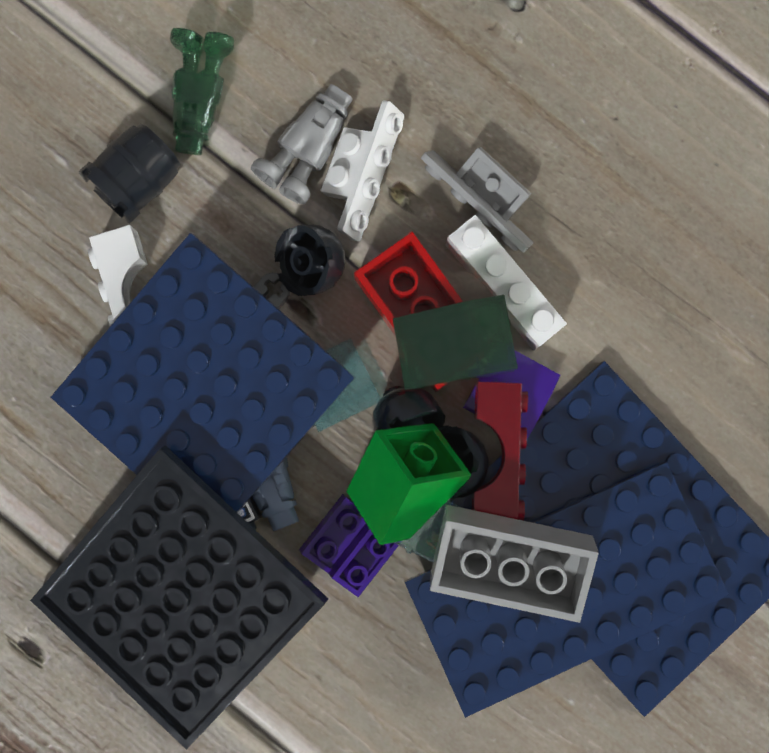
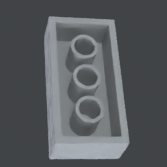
M446 505L430 573V591L580 623L599 552L592 535Z

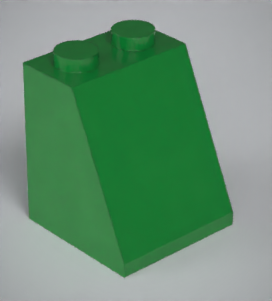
M434 423L376 430L346 492L378 543L384 545L410 539L469 480L471 473Z

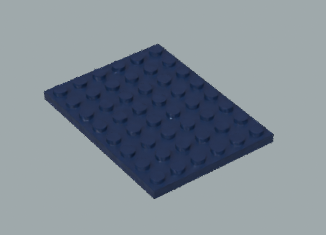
M603 361L537 421L527 439L526 449H520V463L526 465L525 485H519V500H524L525 502L524 521L533 522L653 466L667 462L729 595L591 659L645 717L769 599V537L611 367ZM502 454L488 466V473L481 486L490 481L497 473ZM472 493L464 498H454L449 504L472 510Z

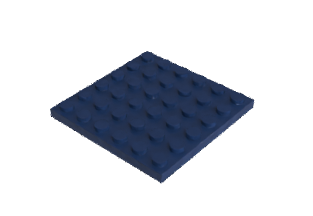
M189 233L50 398L136 475L160 448L167 446L238 513L356 377L199 238Z

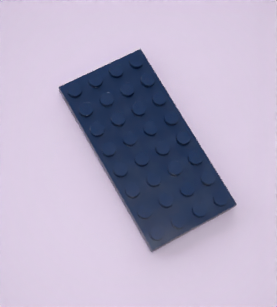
M662 462L531 522L592 535L599 554L580 623L430 591L431 569L404 581L465 718L729 595L667 462Z

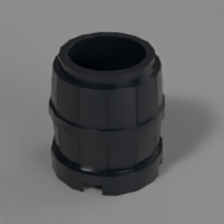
M140 123L137 127L131 126L115 140L110 141L107 144V148L94 162H88L79 171V174L86 183L90 180L95 185L93 191L121 218L125 217L127 223L130 224L140 214L139 210L144 208L155 197H158L164 188L178 174L177 168L181 164L169 147L151 129Z

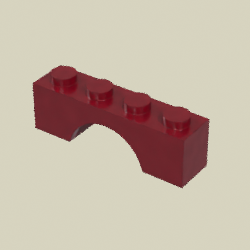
M476 382L474 418L487 424L496 433L501 444L502 458L499 469L494 477L472 493V510L524 521L525 502L524 500H519V485H525L526 465L520 463V449H526L527 428L521 427V413H527L528 391H522V383Z

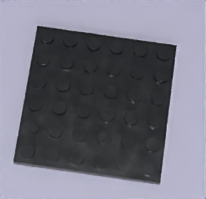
M164 446L156 452L30 601L187 750L325 605L329 598L167 446Z

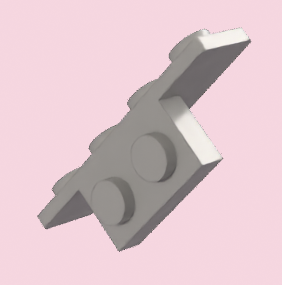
M482 147L475 150L458 172L435 151L432 150L423 154L421 159L427 164L425 166L427 172L437 180L443 179L452 187L450 190L452 195L460 202L471 204L477 210L476 216L482 223L488 227H496L503 234L501 238L507 246L515 251L519 249L524 253L533 245L534 242L509 220L532 193Z

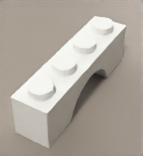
M476 215L448 236L445 244L466 271L476 276L495 296L507 313L512 326L533 351L567 325L564 319Z
M131 225L89 237L92 246L91 249H88L89 259L93 268L99 269L102 279L101 282H98V289L105 303L109 302L112 315L108 316L110 326L131 303L130 288L136 275L148 265L139 234Z

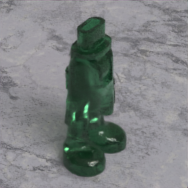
M173 28L171 30L170 42L176 49L181 51L183 57V68L175 70L172 88V98L174 99V130L172 135L176 137L174 151L177 153L202 155L203 142L209 141V136L205 133H209L214 122L216 106L219 105L224 85V78L219 75V70L223 60L234 50L235 40L227 34L207 32L205 33V38H203L200 34L189 29ZM203 50H205V68L198 73Z

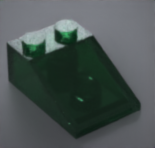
M505 295L464 301L392 319L405 391L504 374L518 369Z

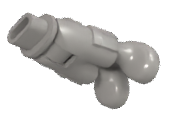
M330 84L324 94L319 93L316 96V100L308 105L299 118L287 126L277 141L281 151L270 161L264 158L256 159L251 165L252 172L266 185L276 189L292 160L299 158V164L292 174L284 180L279 191L286 198L299 204H305L311 195L309 188L306 186L307 179L311 171H320L331 155L332 144L342 127L343 121L348 116L346 109L352 102V97L337 86Z

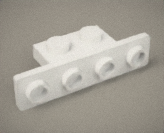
M382 101L372 131L343 128L321 192L328 197L347 200L337 230L357 242L361 240L363 232L368 226L370 212L380 192V184L386 167L391 161V153L396 139L403 127L404 114L390 101Z

